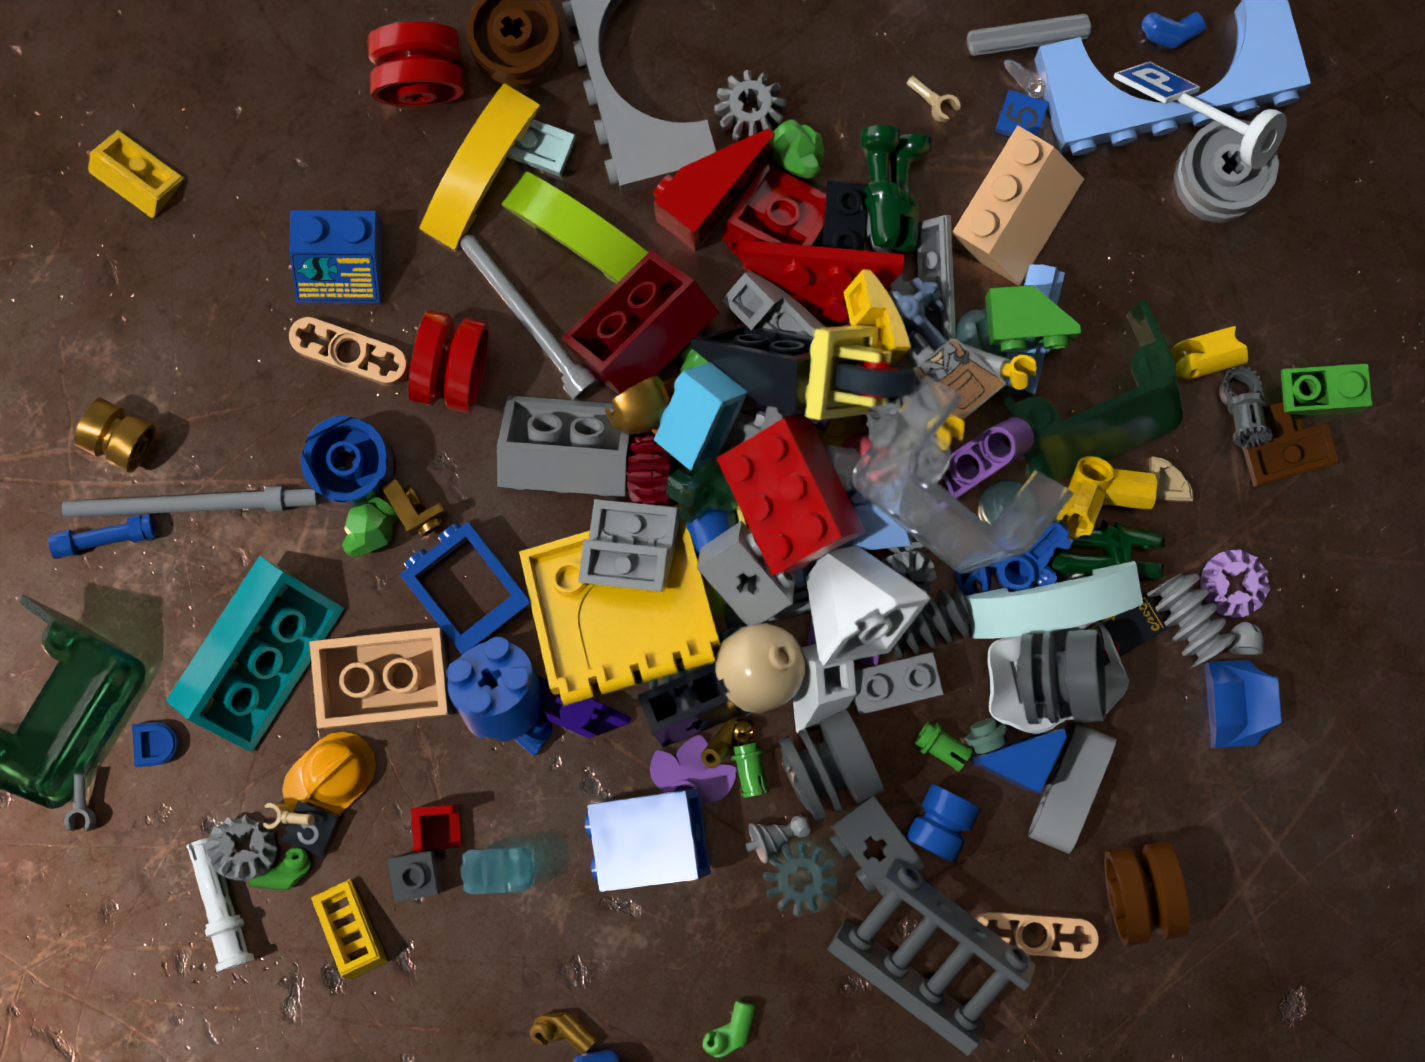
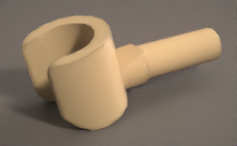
M911 76L907 81V84L932 106V116L938 122H948L950 120L941 111V103L949 104L956 111L960 109L961 105L957 97L950 94L940 97L914 76Z
M267 803L265 805V808H274L276 810L277 819L274 823H263L264 828L282 829L289 824L312 826L315 822L313 815L293 813L286 804Z

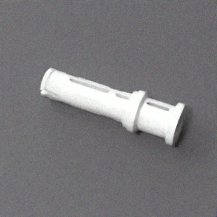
M204 838L187 844L186 847L192 860L196 880L207 912L209 924L206 925L205 933L207 937L212 938L218 959L215 968L216 972L254 961L255 958L253 953H248L241 929L244 925V920L240 918V915H235L225 877L216 872L209 863L206 852L209 838Z

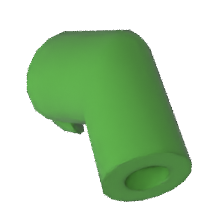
M735 1001L731 1022L708 1032L704 1036V1050L714 1057L721 1058L743 1048L749 1039L756 1006Z

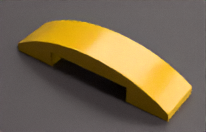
M505 83L501 86L457 151L429 204L419 229L457 251L461 238L466 235L477 216L475 213L476 209L516 141L520 142L539 111L540 104Z

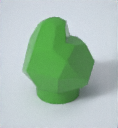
M788 120L780 124L774 130V163L795 176L802 178L816 177L821 171L820 165L824 158L822 136L805 124L801 126L796 120Z
M374 496L367 503L356 504L349 510L344 527L347 536L342 544L347 555L358 557L385 546L392 540L393 525L399 517L387 502Z

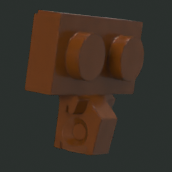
M1283 401L1267 405L1264 409L1268 427L1272 430V440L1268 441L1269 443L1267 444L1262 443L1261 446H1258L1256 443V448H1252L1251 444L1248 449L1242 447L1254 487L1339 464L1328 422L1304 429L1300 419L1292 421L1290 413H1284Z

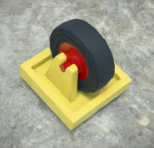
M858 325L816 328L810 347L812 361L809 384L805 394L807 401L805 417L823 420L869 414V407H876V405L885 406L887 397L912 395L916 379L915 370L891 364V352L876 349L877 327Z

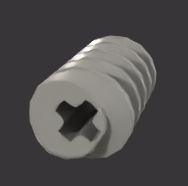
M1182 572L1146 594L1148 598L1155 596L1163 598L1155 609L1157 612L1170 610L1171 615L1164 624L1166 627L1179 625L1180 629L1172 639L1174 642L1189 641V644L1181 654L1183 657L1198 656V659L1190 667L1192 668L1224 651L1235 640L1236 636L1234 633L1219 634L1227 621L1225 618L1210 619L1218 608L1216 603L1202 605L1201 602L1208 595V590L1206 588L1192 589L1199 580V575H1184Z

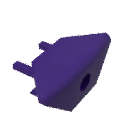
M538 676L545 691V702L543 703L548 721L588 739L629 724L631 717L592 699L564 706L560 694L554 695L550 690L548 680Z

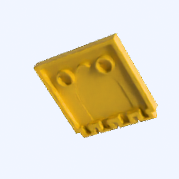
M682 503L670 506L680 509L681 513L674 555L664 592L579 583L584 539L589 540L590 531L519 551L549 687L554 695L560 694L564 706L593 698L592 684L597 682L602 695L636 685L634 671L640 670L643 681L648 682L678 673L675 661L678 658H682L686 670L716 661L713 648L719 647L721 644L703 576L697 569L698 558L691 535L686 526L687 516Z

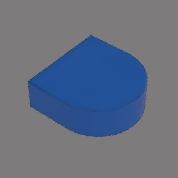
M157 722L132 724L135 767L164 765L175 758L179 751L180 741L177 732L171 726Z

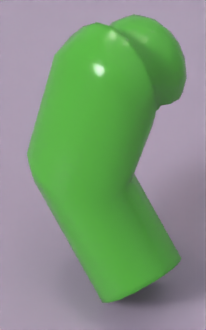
M291 848L286 852V857L275 868L270 867L261 876L249 880V886L289 890L308 873L310 858L303 849Z

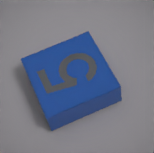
M1009 89L995 132L1011 137L1018 125L1038 137L1049 102Z

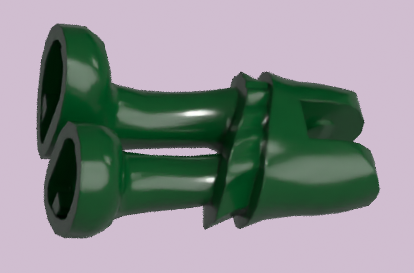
M892 125L867 127L861 131L860 143L867 160L871 181L864 190L868 196L865 199V204L869 211L873 243L875 246L883 249L892 247L896 252L911 253L916 248L918 225L921 216L918 210L920 204H918V201L915 200L911 193V166L914 161L928 155L932 147L931 137L919 133L900 136V129Z
M1047 509L1044 519L1050 517L1055 522L1059 509ZM1103 520L1100 528L1094 527L1090 535H1083L1077 539L1072 538L1073 542L1071 545L1101 547L1105 555L1073 553L1055 549V553L1047 565L1057 574L1055 583L1063 582L1071 574H1093L1092 570L1133 562L1130 561L1131 548H1141L1144 550L1164 549L1165 536L1145 529L1127 527L1118 522H1115L1113 526ZM1135 561L1139 581H1150L1163 577L1164 564Z

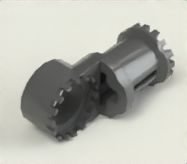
M1240 365L1239 368L1235 366L1232 370H1228L1219 387V396L1227 406L1228 412L1234 418L1236 432L1233 434V443L1239 446V448L1244 447L1248 449L1250 444L1252 448H1256V443L1258 446H1261L1262 443L1267 444L1269 443L1268 441L1272 440V430L1266 427L1263 411L1266 407V398L1264 397L1262 382H1260V375L1257 376V372L1255 370L1251 371L1250 367L1244 368V366ZM1235 380L1243 381L1250 387L1251 393H1244L1238 396L1232 392L1229 383Z

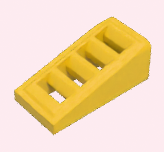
M349 879L311 897L341 977L352 980L388 962L382 944L352 880ZM346 898L348 899L350 905L330 914L327 907ZM354 915L356 921L339 929L336 928L335 923ZM361 932L362 938L344 945L343 939ZM367 948L368 954L351 961V955Z

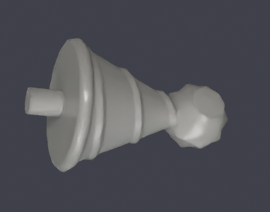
M800 814L794 816L788 825H755L750 823L749 834L752 841L745 844L748 852L756 850L761 861L767 864L769 859L788 842L792 835L799 838L808 836L812 829L811 822L808 817Z

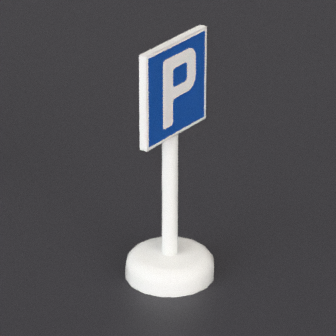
M1151 62L1143 63L1114 74L1115 79L1164 104L1177 100L1179 103L1243 134L1240 157L1246 165L1254 169L1261 168L1273 157L1284 137L1287 126V118L1284 113L1268 109L1257 115L1251 124L1248 125L1190 96L1199 92L1200 86Z

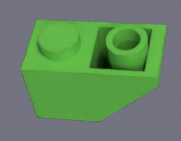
M1033 285L990 288L985 296L989 347L1001 346V352L1027 350V344L1044 343V349L1048 350L1070 347V341H1075L1081 334L1080 324Z
M1368 363L1280 370L1284 413L1309 416L1357 414L1372 406Z

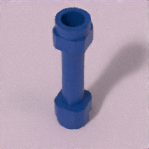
M146 514L128 517L127 523L76 534L72 530L60 531L50 534L48 542L52 557L60 559L78 556V550L130 539L133 543L146 542L156 539L157 532L152 515Z

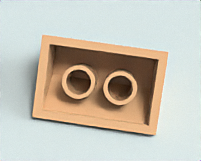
M1017 125L952 232V246L1020 286L1027 274L1028 266L1034 263L1084 178L1054 146Z

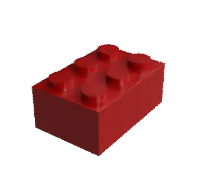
M806 415L783 418L716 458L772 576L796 571L865 533L811 419L805 417Z

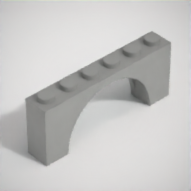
M569 0L563 2L562 6L568 27L576 26L580 40L572 43L578 66L587 65L590 80L583 81L589 106L597 104L601 119L594 121L600 146L608 144L612 159L604 161L610 185L619 183L622 196L657 187L666 175L669 174L674 177L680 168L716 152L708 120L681 123L651 117L628 104L610 84L601 64V43L611 15L623 0Z

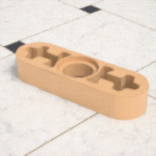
M312 317L301 318L290 328L289 341L291 346L306 358L385 386H394L401 383L408 374L409 365L405 355L392 345ZM312 327L315 328V334L318 337L330 342L328 356H323L327 350L323 345L311 342L308 348H304L305 342L299 338L302 332L309 333ZM330 334H336L330 341ZM348 340L357 342L361 349L358 359L351 363L340 361L337 354L339 346ZM369 348H375L371 354L374 358L387 361L390 355H393L394 362L399 366L397 372L389 371L387 376H382L383 370L378 365L368 362V370H363L362 368L369 359Z
M992 911L983 912L975 918L986 927L989 920L993 919L995 920V926L1000 929H1011L1009 921L1017 920L1013 931L1016 946L1023 949L1028 955L1081 959L1090 956L1098 945V933L1095 927L1090 922L1081 918ZM1032 922L1042 924L1046 930V939L1038 947H1029L1022 939L1024 927ZM1053 923H1060L1057 932L1066 934L1074 933L1075 926H1081V932L1088 935V942L1081 943L1079 950H1074V945L1071 942L1057 940L1059 949H1051L1055 941ZM999 936L1009 944L1011 938Z

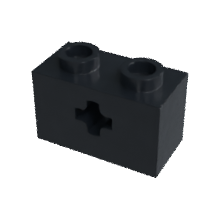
M716 662L638 695L651 732L663 748L742 714L740 708L726 696V693L730 691L725 686L724 680L718 681Z

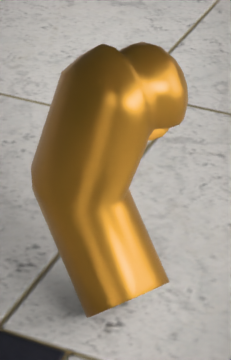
M741 716L729 719L701 752L702 763L706 767L716 768L738 741L742 743L750 742L755 730L753 722L743 720Z
M567 1012L543 1014L535 1019L530 1030L532 1040L539 1045H547L550 1041L567 1040L580 1054H584L597 1040L573 1015Z

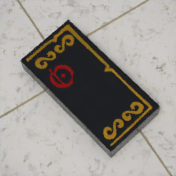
M1145 592L1141 593L1142 605L1098 621L1111 634L1120 657L1167 629ZM1096 624L1090 625L1084 630L1099 629L1103 647L1104 664L1106 666L1111 662L1104 647V640L1101 628Z

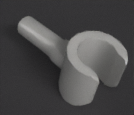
M83 772L74 773L73 809L66 814L64 819L65 826L70 831H75V818L79 813L85 817V831H91L96 824L94 812L86 808L85 773Z

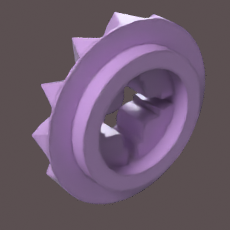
M1228 550L1215 555L1205 565L1200 579L1201 589L1206 588L1209 592L1204 599L1206 603H1216L1218 608L1215 612L1230 618H1240L1255 612L1263 606L1270 590L1268 571L1260 563L1258 557L1243 550ZM1246 570L1247 572L1244 575L1245 578L1242 584L1249 595L1238 590L1225 598L1224 595L1228 592L1227 588L1230 583L1226 579L1227 576L1222 572L1236 576Z

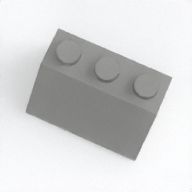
M508 395L497 443V487L625 497L627 485L626 459L629 456L628 448L631 445V435L620 432L610 424L605 409L609 408L613 412L612 403Z

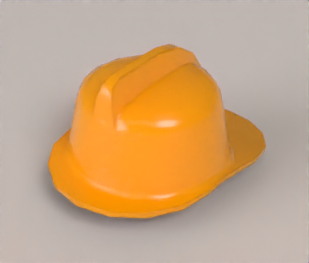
M343 731L331 733L314 744L291 767L285 776L282 788L284 803L290 808L291 812L294 813L298 801L304 799L340 815L367 789L374 779L376 760L375 754L368 742L357 734Z

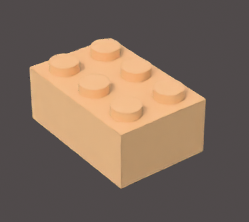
M441 628L309 641L317 728L330 729L454 715L453 703L448 693L447 668L449 667L447 640L446 634Z

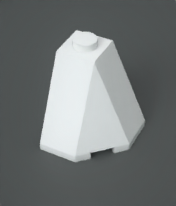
M859 546L836 548L816 559L817 563L806 577L818 655L823 666L889 653L930 600L925 591Z

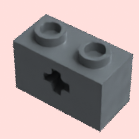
M874 796L862 801L830 825L835 832L829 838L844 859L849 855L853 856L861 867L855 875L869 894L877 890L884 897L890 890L881 881L894 859L903 865L915 868L918 872L926 867ZM869 837L875 841L882 839L885 843L880 848L883 856L878 860L872 855L864 857L863 852L867 849L864 841Z

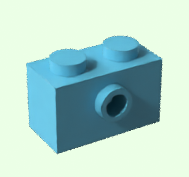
M711 362L692 369L688 368L678 376L674 383V395L670 404L663 412L659 429L654 438L656 443L690 471L717 460L716 458L720 454L748 393Z

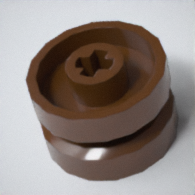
M478 0L473 5L467 20V40L481 74L490 82L499 87L505 83L515 90H530L545 83L557 70L563 55L562 33L557 14L549 0Z
M1161 841L1144 844L1140 861L1131 848L1106 851L1104 868L1108 898L1114 922L1123 945L1133 946L1149 943L1153 926L1156 932L1165 940L1188 936L1190 917L1187 894L1181 868L1170 842Z

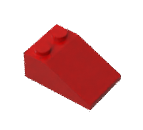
M767 128L680 168L674 177L669 174L666 175L653 192V195L656 197L654 200L656 221L692 250L696 251L750 185L763 163L771 159L773 156L775 133Z

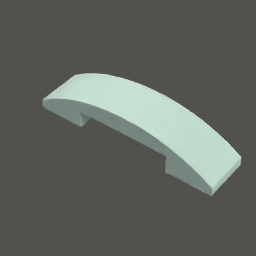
M1133 561L1092 570L1093 576L1009 593L1008 588H1002L965 596L973 638L1019 637L1022 634L1053 632L1096 622L1143 604L1136 563Z

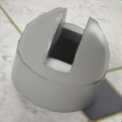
M1241 622L1231 630V633H1234L1236 638L1228 648L1230 652L1240 655H1259L1264 652L1263 633L1256 624Z

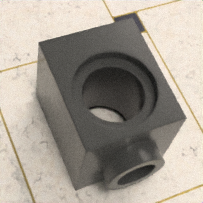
M437 849L387 859L394 903L438 895L444 892Z

